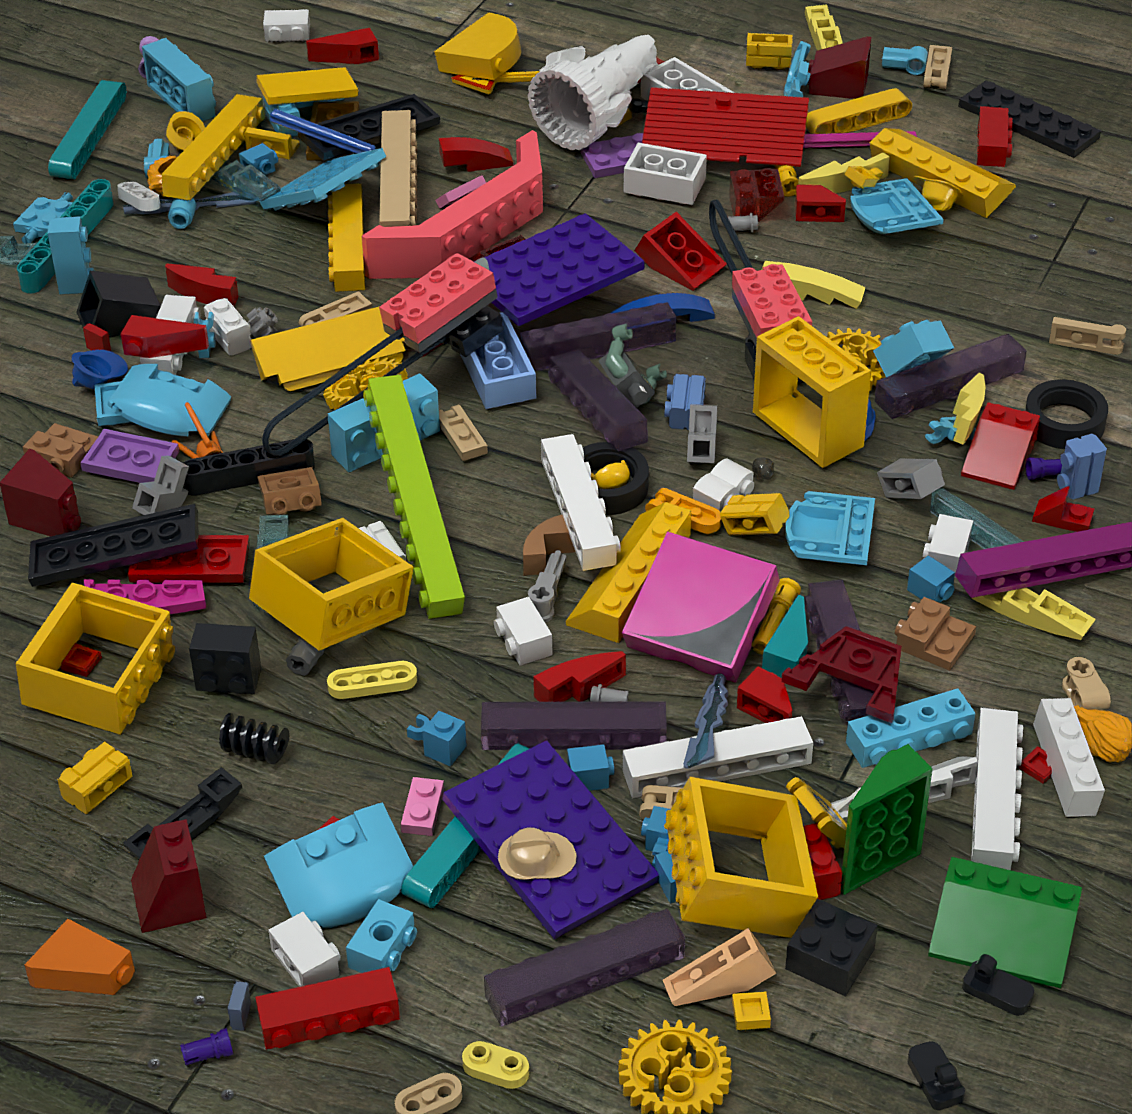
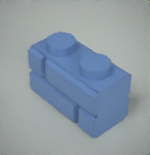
M676 374L673 385L668 384L667 400L671 401L665 402L664 417H669V426L672 429H684L686 427L689 430L690 404L704 405L706 378L704 376L692 375L689 377L684 374Z
M1094 434L1082 436L1081 439L1067 440L1065 452L1061 454L1062 469L1061 474L1057 476V483L1060 489L1067 486L1070 487L1068 497L1071 499L1084 497V494L1091 495L1099 492L1107 448Z

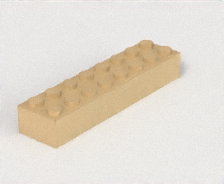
M410 110L382 111L381 148H383L386 157L381 160L380 225L383 227L417 225L416 120L411 119Z

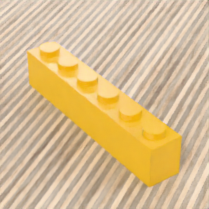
M345 184V187L332 192L333 195H328L329 282H334L335 292L365 290L362 235H364L362 185Z

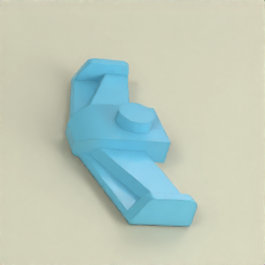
M801 41L792 57L784 87V96L803 97V92L800 91L802 85H807L811 74L808 73L809 63L805 62L811 45Z

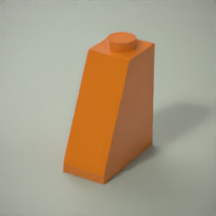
M67 919L24 964L29 984L34 988L115 995L123 985L129 983L135 972L130 950L70 919Z

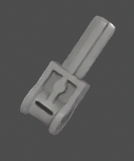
M559 550L551 553L544 572L539 573L536 584L528 591V597L544 622H548L554 617L553 606L557 597V584L567 560L566 555L562 554Z

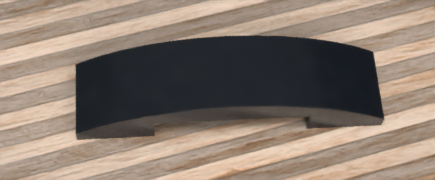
M223 767L198 784L199 794L159 825L187 819L191 841L205 831L228 808L242 789V784ZM146 824L123 842L124 847L139 860L153 827Z

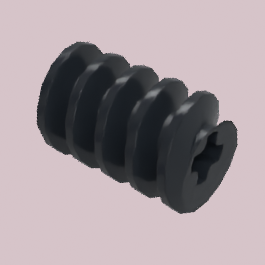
M228 713L221 724L219 743L224 752L232 751L235 755L243 754L246 758L255 757L257 761L266 760L268 764H276L286 751L290 734L288 728H283L280 735H278V725H272L267 732L266 722H261L256 729L255 719H249L245 726L244 716H238L234 723L233 713Z

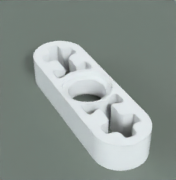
M124 182L117 185L118 197L141 211H154L160 208L159 194L137 182Z

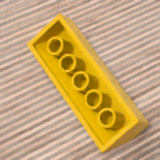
M883 128L870 142L871 157L883 152L890 156L889 171L903 178H908L909 181L915 184L917 183L914 181V176L948 182L959 188L963 193V197L954 203L985 218H988L1016 188V184L901 129Z
M665 502L640 514L620 542L621 551L616 555V565L602 568L567 618L566 626L619 643L623 637L622 631L666 533L671 532L683 537H690L691 510Z

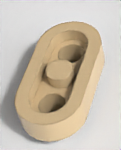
M440 1073L410 1086L396 1096V1114H443L457 1107L461 1102V1082L453 1074ZM442 1094L449 1095L445 1098L440 1097ZM412 1108L418 1109L416 1111H408Z

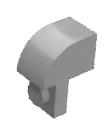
M690 404L687 462H715L718 405Z
M169 455L161 456L154 482L139 483L132 509L147 515L181 507L188 494L183 485L189 466Z

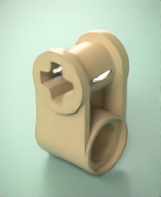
M1083 657L1071 658L1067 663L1068 675L1063 679L1062 688L1068 698H1071L1073 706L1079 705L1089 710L1109 709L1111 699L1108 688L1100 679L1092 662Z

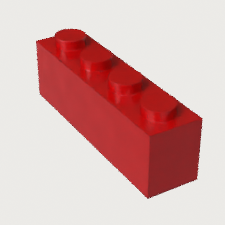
M390 967L255 997L266 1050L283 1048L298 1042L318 1040L329 1035L342 1032L349 1033L360 1028L385 1025L391 1021L400 1020L398 997Z

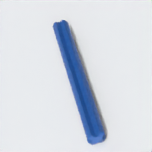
M274 109L270 113V121L272 123L355 154L376 149L375 145L278 109Z

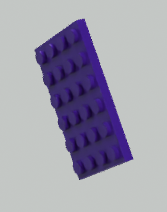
M586 213L484 257L488 261L489 271L494 274L498 296L491 303L517 326L523 325L644 270L643 259Z
M547 740L443 793L445 804L553 939L562 936L652 886L659 880L657 870ZM527 827L537 828L543 832L558 833L567 838L574 846L576 863L573 869L562 877L529 880L516 879L508 876L501 869L498 861L499 849L505 840L519 830Z

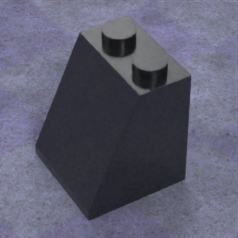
M90 270L76 313L82 327L90 323L107 331L109 338L121 335L131 315L156 318L161 303L158 301L155 291L146 277Z

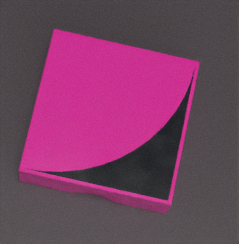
M667 532L622 631L627 647L665 660L683 662L698 671L713 676L718 674L719 678L723 674L726 680L736 683L752 647L755 630L764 618L779 584L777 566Z

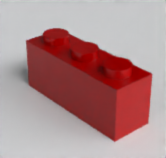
M980 106L977 165L1005 167L1006 158H1011L1012 118H1008V108Z

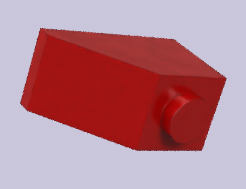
M796 185V221L844 222L846 199L822 185Z
M758 666L739 685L737 709L764 723L792 718V707L785 683H782V678Z

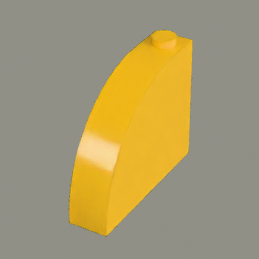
M487 13L434 52L439 72L495 80L518 61L521 55V45L517 26L511 19L499 14Z

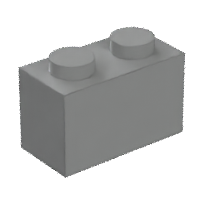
M900 458L877 472L885 497L922 499L945 485L937 459Z

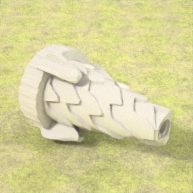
M650 35L637 36L626 43L610 46L600 54L593 57L589 56L584 59L585 48L582 46L553 52L546 56V65L532 78L528 88L529 107L538 127L552 142L569 150L586 148L607 131V127H617L632 100L630 89L638 84L637 81L658 65L656 59L657 50L654 45L655 40Z

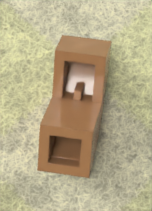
M563 515L552 517L540 523L526 538L523 547V576L539 575L540 572H544L546 568V554L555 553L556 550L561 551V553L576 552Z

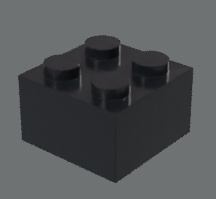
M196 623L189 647L196 691L255 694L261 673L256 627Z
M817 898L787 944L785 969L846 997L875 950L878 925Z

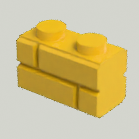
M748 33L746 66H751L754 69L773 67L776 70L790 68L793 35Z
M780 493L750 494L746 496L733 495L727 502L728 505H725L720 512L721 520L729 535L777 534L782 528V524L790 516L785 500Z
M103 742L96 749L87 751L83 759L75 766L66 768L57 780L62 798L87 814L133 775L128 757L120 751H116L114 747L106 742Z

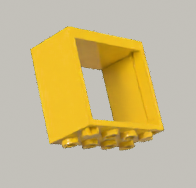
M798 316L757 336L753 413L824 468L864 447L871 370ZM798 378L823 396L822 409L797 391Z
M340 518L256 549L249 599L320 651L406 614L414 566L346 519ZM333 572H336L350 582L326 593L320 592L308 583Z
M71 583L16 662L21 704L121 735L126 725L133 722L140 703L146 701L152 684L160 679L166 662H170L174 656L175 646L172 645L173 626H171L170 611ZM83 632L138 649L114 688L58 671L62 660L73 645L77 643Z
M689 777L683 789H679L671 810H667L666 823L664 824V828L668 831V853L672 856V878L676 881V902L679 903L682 921L738 930L749 928L751 932L792 938L818 898L797 797L790 794ZM708 831L760 839L768 881L716 873Z

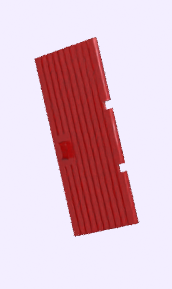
M651 87L642 143L705 154L708 161L739 163L740 156L747 157L746 163L801 167L809 98Z

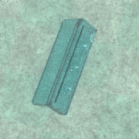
M940 487L932 492L930 512L939 517V514L973 520L971 540L983 549L1024 542L944 488Z

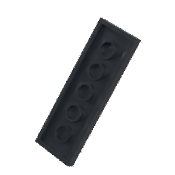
M985 80L959 99L958 107L978 116L980 106L1008 108V118H1012V131L1072 158L1100 139L1101 130L1092 127L1090 124L1078 121L1069 115L1055 111L1051 107L1039 104L1030 98L1016 94L1014 91L1000 87L991 81Z
M411 94L316 124L375 145L381 143L382 111L410 110L411 119L416 120V131L439 125L440 116L418 96ZM298 132V138L323 161L351 153L345 149Z
M195 504L33 540L30 542L28 580L31 586L34 587L199 549L197 507Z

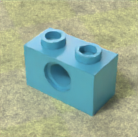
M378 899L346 946L348 968L360 973L390 967V971H394L399 965L402 952L406 946H411L416 938L417 928L414 926L413 912Z

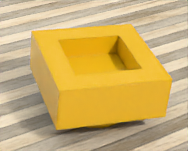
M766 992L732 994L736 1030L770 1028L771 1017Z

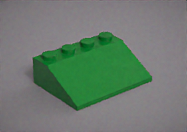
M909 744L897 750L889 751L879 760L849 805L840 890L843 895L921 854L933 768Z
M951 857L928 956L971 967L972 963L977 961L982 954H988L997 961L995 969H1000L1020 979L1061 988L1082 887Z

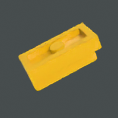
M250 127L244 132L246 150L263 143L271 150H274L279 158L290 159L300 146L299 140L292 139L290 134Z

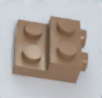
M54 423L45 433L37 431L23 446V451L25 454L28 449L35 450L63 475L72 478L81 468V461L98 436Z
M312 467L258 476L266 515L282 516L287 514L288 511L298 509L300 511H311L315 509V506L322 505L319 484Z
M923 597L920 603L914 601L911 604L907 615L908 619L906 621L901 619L898 622L894 634L897 636V645L902 646L901 651L950 671L974 637L976 626L949 616L951 607Z

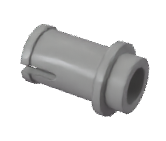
M750 213V216H728L735 231L751 230V233H753V230H758L757 215Z
M599 684L598 687L592 686L590 704H594L595 708H599L600 705L626 710L629 691L603 688L602 684Z

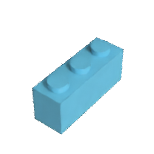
M81 217L50 218L48 238L59 294L83 293L90 270L94 271V268L89 267V262H91L90 247L85 245V242L88 240L87 228L82 227Z

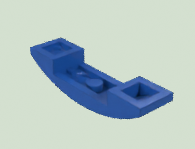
M667 293L652 295L627 303L611 312L610 319L613 327L627 324V329L638 330L641 329V321L687 315L690 322L715 319V314L709 299L692 294Z

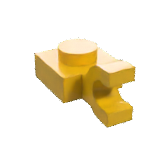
M848 166L844 175L851 179V183L854 186L863 189L864 187H875L879 179L877 177H882L884 172L878 168L866 170L862 166Z

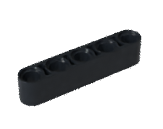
M294 439L271 443L269 446L271 450H279ZM306 439L281 456H274L268 453L263 445L186 460L183 464L189 466L183 488L188 491V495L198 496L259 484L258 476L309 467H312L314 470L313 443Z

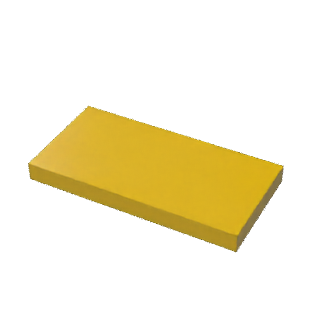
M346 67L257 75L256 82L268 105L358 96V88Z

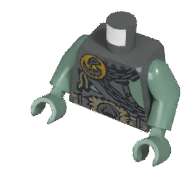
M622 324L613 328L612 333L615 341L611 342L609 352L598 361L618 391L633 408H637L650 401L651 396L655 393L656 382L666 378L667 371L660 372L659 367L661 364L648 368L646 375L641 371L623 349L624 344L622 342L631 339L633 332L631 329H627V324Z

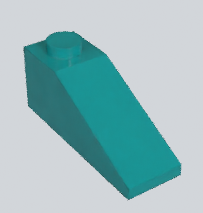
M801 595L796 597L763 650L762 668L776 674L780 678H782L783 671L788 667L793 669L797 666L799 660L808 651L804 596Z

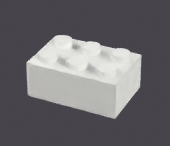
M637 143L624 167V193L693 205L706 179L707 155Z

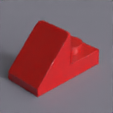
M1067 486L1038 501L1032 522L1074 532L1085 531L1090 528L1095 508L1067 502L1070 488Z

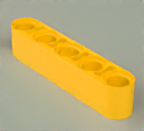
M892 88L813 110L807 113L806 129L811 134L853 132L907 116L912 110V102L899 89Z

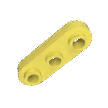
M396 661L335 670L327 678L328 692L334 698L347 699L408 690L417 683V669L411 662Z

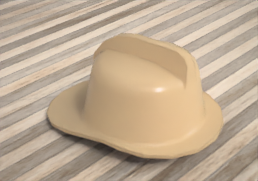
M527 827L519 830L503 842L499 849L498 861L501 869L508 876L516 879L557 878L566 875L573 869L576 863V852L571 842L560 834L543 832L537 828Z

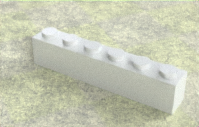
M573 434L541 439V461L560 512L563 515L582 570L616 565V555L621 551L620 541L617 535L613 536L611 518L605 516V503L603 498H598L596 480H591L590 465L588 462H584L582 445H577Z
M981 708L977 728L976 759L978 766L974 790L971 861L1011 870L1012 861L1018 862L1020 843L1014 842V837H1019L1020 818H1015V813L1020 812L1021 794H1015V791L1020 789L1022 771L1016 770V766H1021L1023 748L1017 747V743H1022L1023 725L1018 724V712Z
M801 716L713 733L714 758L697 765V762L705 756L708 750L709 734L703 735L696 749L695 758L687 765L688 769L684 768L683 763L690 738L623 750V774L633 799L641 797L643 788L648 785L683 788L689 777L720 782L812 764L813 741Z

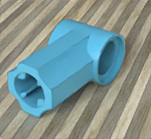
M914 46L911 49L884 47L882 68L907 70L912 75H920L925 71L928 52L921 46Z
M154 139L149 144L148 157H144L146 178H148L149 166L154 164L155 160L170 156L169 143L164 142L163 139Z

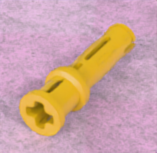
M774 165L776 169L775 179L779 184L780 193L784 196H794L796 194V185L799 182L796 178L795 169L789 165Z
M790 578L779 579L776 592L768 607V613L752 642L753 650L759 654H763V650L790 609L794 599L801 593L800 585Z

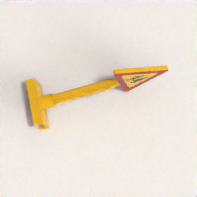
M540 71L505 72L495 80L457 75L451 79L452 83L491 94L497 82H531L532 78Z

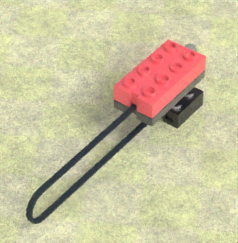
M718 199L711 200L709 204L711 231L732 273L733 301L753 342L745 343V362L755 380L757 336L798 316L811 326L812 319L783 264H770L763 267V270L756 271ZM716 210L745 266L742 270H737L722 240L717 226ZM798 378V384L805 383L800 378Z
M456 253L381 305L379 310L384 331L390 336L276 415L264 429L262 436L264 449L274 456H281L327 425L328 416L283 448L271 450L269 446L270 433L281 420L396 339L404 338L406 345L418 352L383 377L397 375L440 343L444 345L450 344L452 350L467 357L502 332L504 328L501 314L487 306L498 296L494 274L489 271L486 258H480L473 262ZM364 390L339 408L364 398Z

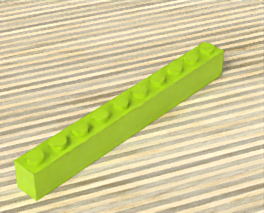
M401 375L368 379V389L363 392L364 403L366 407L370 406L371 428H376L377 431L375 433L376 447L378 450L382 449L383 471H388L389 474L387 485L389 493H394L395 496L393 500L395 515L401 518L399 524L402 539H407L406 555L409 562L413 561V581L415 585L419 584L420 606L421 608H426L428 619L462 614L465 596Z

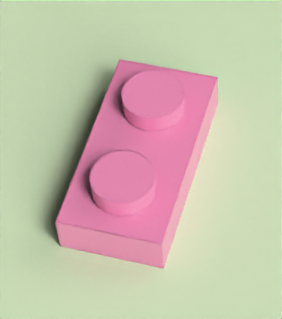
M481 175L445 193L435 201L439 209L446 205L450 206L484 185L486 181Z
M413 777L401 821V833L433 836L444 792V780Z

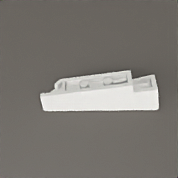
M957 757L932 766L933 771L928 803L949 799L953 787L975 783L978 766L976 757ZM860 788L851 796L831 803L845 821L848 819L849 805Z

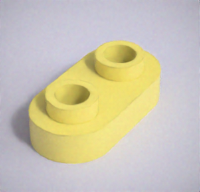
M483 1041L473 1042L463 1050V1069L471 1077L508 1089L523 1086L529 1078V1063L527 1058L521 1053ZM511 1064V1065H514V1066H516V1067H514V1068H509V1067H507V1066Z

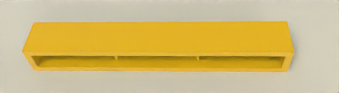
M236 94L161 174L163 196L191 200L245 141V130L248 127L256 128L264 120L266 110L263 107V98Z

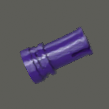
M1032 457L1027 458L1025 465L1026 476L1029 480L1059 475L1062 469L1061 459L1044 460L1043 458Z
M227 1028L221 1029L217 1034L211 1033L210 1037L180 1044L186 1066L213 1057L218 1059L222 1055L223 1057L234 1055Z

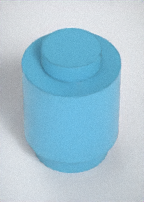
M193 198L191 200L173 199L168 213L172 226L183 229L191 224L197 206Z

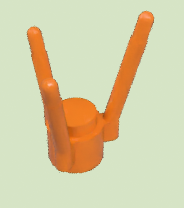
M186 402L185 407L202 441L197 445V455L177 440H172V443H177L179 450L192 459L223 453L215 431H212L210 434L211 441L190 403Z

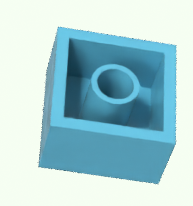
M924 320L918 324H914L912 321L902 325L899 328V333L881 340L882 345L873 350L886 378L918 374L953 350L954 346L941 321L929 322V320Z

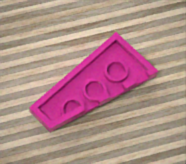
M84 579V586L161 608L170 611V614L206 609L202 580H164L162 584H153L149 580H137V584H121L120 580H108L107 584H95L92 579Z

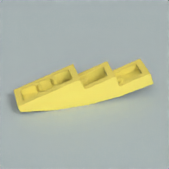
M827 5L805 7L806 20L817 51L842 44L839 28L835 26L833 16L829 15Z
M883 152L866 161L861 157H857L842 165L837 161H833L800 176L798 185H822L834 193L849 191L856 186L851 183L850 178L844 175L848 166H862L866 170L878 168L884 172L882 177H877L880 180L888 177L890 156Z
M765 261L761 270L770 264H783L802 301L808 294L829 305L835 298L857 309L866 288L843 277L796 264Z
M978 373L960 390L953 414L957 415L953 427L957 428L953 441L962 445L972 434L984 402L986 386L984 375Z
M1021 588L972 598L988 608L1025 625L1082 640L1096 620L1045 589L1040 595L1028 588Z

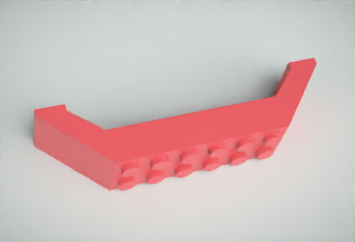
M532 130L516 140L517 164L420 225L395 227L378 225L362 235L365 277L369 279L421 278L456 253L472 259L543 213L542 167L537 132Z

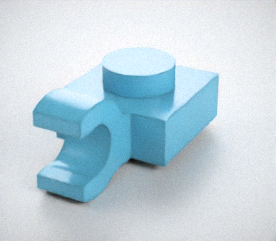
M195 312L194 324L206 325L209 342L208 349L198 350L199 358H210L211 347L216 345L215 332L210 331L214 323L213 312H209L208 320L200 319L199 312Z
M943 417L940 419V422H929V426L935 432L926 434L925 438L932 444L941 442L945 437L953 441L957 428L953 427L956 417ZM974 427V429H973L972 434L970 435V437H969L967 440H972V439H973L974 434H975V431H976V428H975V427Z

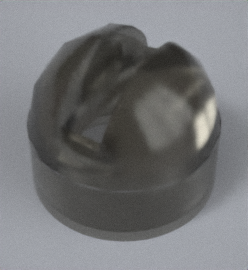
M768 458L755 459L752 465L753 477L760 482L764 481V479H771L774 473V462Z

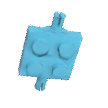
M65 192L57 200L38 197L13 223L15 232L26 233L22 237V242L29 246L36 238L43 237L48 231L50 218H60L73 203L70 202L73 196L69 192Z

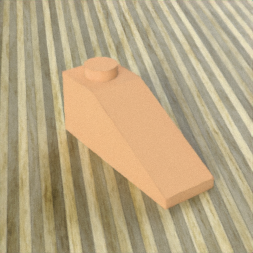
M748 928L663 979L672 1004L679 1006L748 991L775 975L776 972L767 952Z

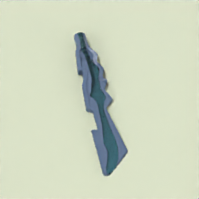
M240 192L201 199L193 198L196 201V210L201 206L216 205V208L256 203V199ZM174 198L160 199V208L154 211H141L130 204L123 205L124 215L135 213L153 214L169 211Z
M716 674L714 676L713 683L708 686L702 699L704 705L701 707L695 721V728L699 729L697 738H690L683 763L685 769L692 768L714 758L713 728L723 725L720 716L726 713L728 705L726 699L728 697V690L724 686L726 677L723 674Z

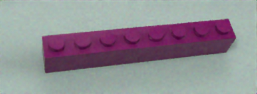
M1132 522L961 553L955 577L969 596L974 598L1132 567Z

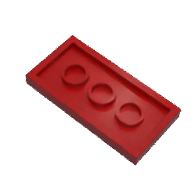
M199 535V549L130 565L128 572L129 582L137 583V580H149L151 583H163L164 580H202V583H244L250 546L249 535Z

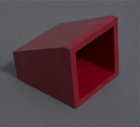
M867 36L816 51L814 60L810 59L808 73H811L807 83L809 85V94L847 99L864 97L869 75L872 37Z
M28 449L0 481L9 525L46 536L77 531L81 524V517L78 512L73 482L35 450Z
M187 819L153 827L131 878L142 933L207 918Z

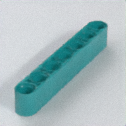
M106 80L99 82L51 156L48 165L51 177L76 179L126 99L127 89L124 82Z
M105 179L92 181L60 218L81 217L82 227L87 228V234L89 235L114 206L110 182ZM48 231L17 266L21 290L25 293L39 292L55 275Z
M518 743L515 744L499 764L530 748ZM456 816L408 872L402 884V895L429 908H433L439 903L481 851V847Z

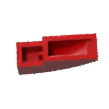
M439 138V151L443 167L465 164L467 172L513 166L509 149L501 145L474 138Z
M168 263L165 265L168 287L183 296L196 297V301L204 304L225 298L235 306L239 298L236 277L216 275L215 268Z
M623 651L600 653L569 660L533 676L534 698L549 711L571 697L581 703L590 698L592 686L598 687L599 684H602V687L606 688L626 676V654Z

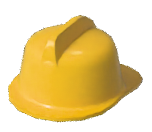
M179 111L170 118L166 136L177 151H184L204 130L205 126L201 119L193 113Z
M920 176L913 177L914 181L923 187V197L936 211L949 210L956 200L963 197L962 191L948 182Z

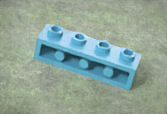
M957 688L895 707L892 723L871 715L848 721L846 743L861 767L864 768L877 764L886 753L891 750H897L907 744L915 751H919L971 735L973 733L976 713Z

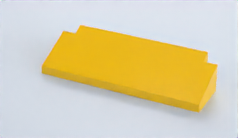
M379 307L252 339L250 344L261 381L267 380L270 376L277 375L279 385H283L287 391H294L325 382L338 373L340 369L345 368L390 335L384 331ZM396 339L368 360L370 363L374 362L377 358L380 361L388 358L389 361L394 358L396 361H402L403 352L406 351L402 343H405V339Z

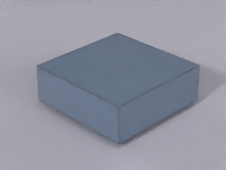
M236 982L232 990L228 1005L232 1030L244 1031L251 1006L247 982Z

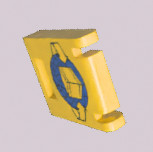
M795 777L790 780L786 785L788 791L799 799L811 814L812 820L818 823L817 827L832 840L831 844L837 849L840 847L844 849L847 828L845 820L827 799L800 778Z

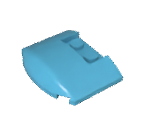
M908 178L876 183L875 187L852 188L851 206L858 219L873 232L889 234L943 224L944 219Z
M139 364L131 367L109 399L108 406L112 409L115 404L122 410V417L142 427L166 434L188 437L189 431H198L185 407V403L188 402L209 437L231 402L232 396L210 380L203 384L193 379L158 370V364Z
M808 491L804 493L805 501L799 502L796 500L789 510L790 516L786 521L785 532L790 549L797 558L867 565L875 498Z
M383 802L357 810L346 818L297 840L293 839L264 855V859L291 917L304 912L311 922L316 921L319 926H322V929L342 926L367 917L378 899L387 903L392 901L401 892L403 881L408 872L413 868L412 862Z

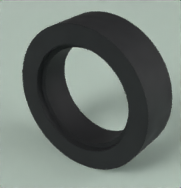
M1058 379L1046 381L1034 387L1028 394L1025 411L1040 415L1037 441L1053 448L1065 449L1066 441L1074 438L1081 439L1082 436L1094 434L1099 440L1101 439L1107 421L1108 403L1105 397L1092 386L1079 381ZM1052 405H1069L1085 411L1091 419L1078 424H1064L1049 419L1041 410Z
M598 442L583 447L584 462L589 463L591 471L603 468L609 464L621 463L624 460L629 468L630 475L633 477L630 483L619 488H598V498H603L605 503V515L628 512L645 500L649 488V466L645 457L638 450L616 442Z

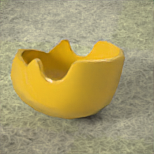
M624 460L621 463L606 465L595 475L591 473V480H596L597 486L600 489L619 488L627 485L630 479V471Z

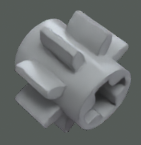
M261 307L258 309L254 308L246 315L250 319L248 321L250 333L255 338L277 332L274 325H276L278 319L269 308L265 307L263 310Z

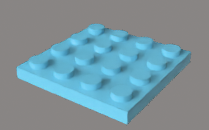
M383 148L327 160L261 199L263 210L273 208L275 211L285 206L290 208L299 203L304 205L313 200L314 202H319L328 197L327 192H334L345 187V181H353L362 176L361 172L365 169L369 171L380 165L378 161L385 158L386 154Z

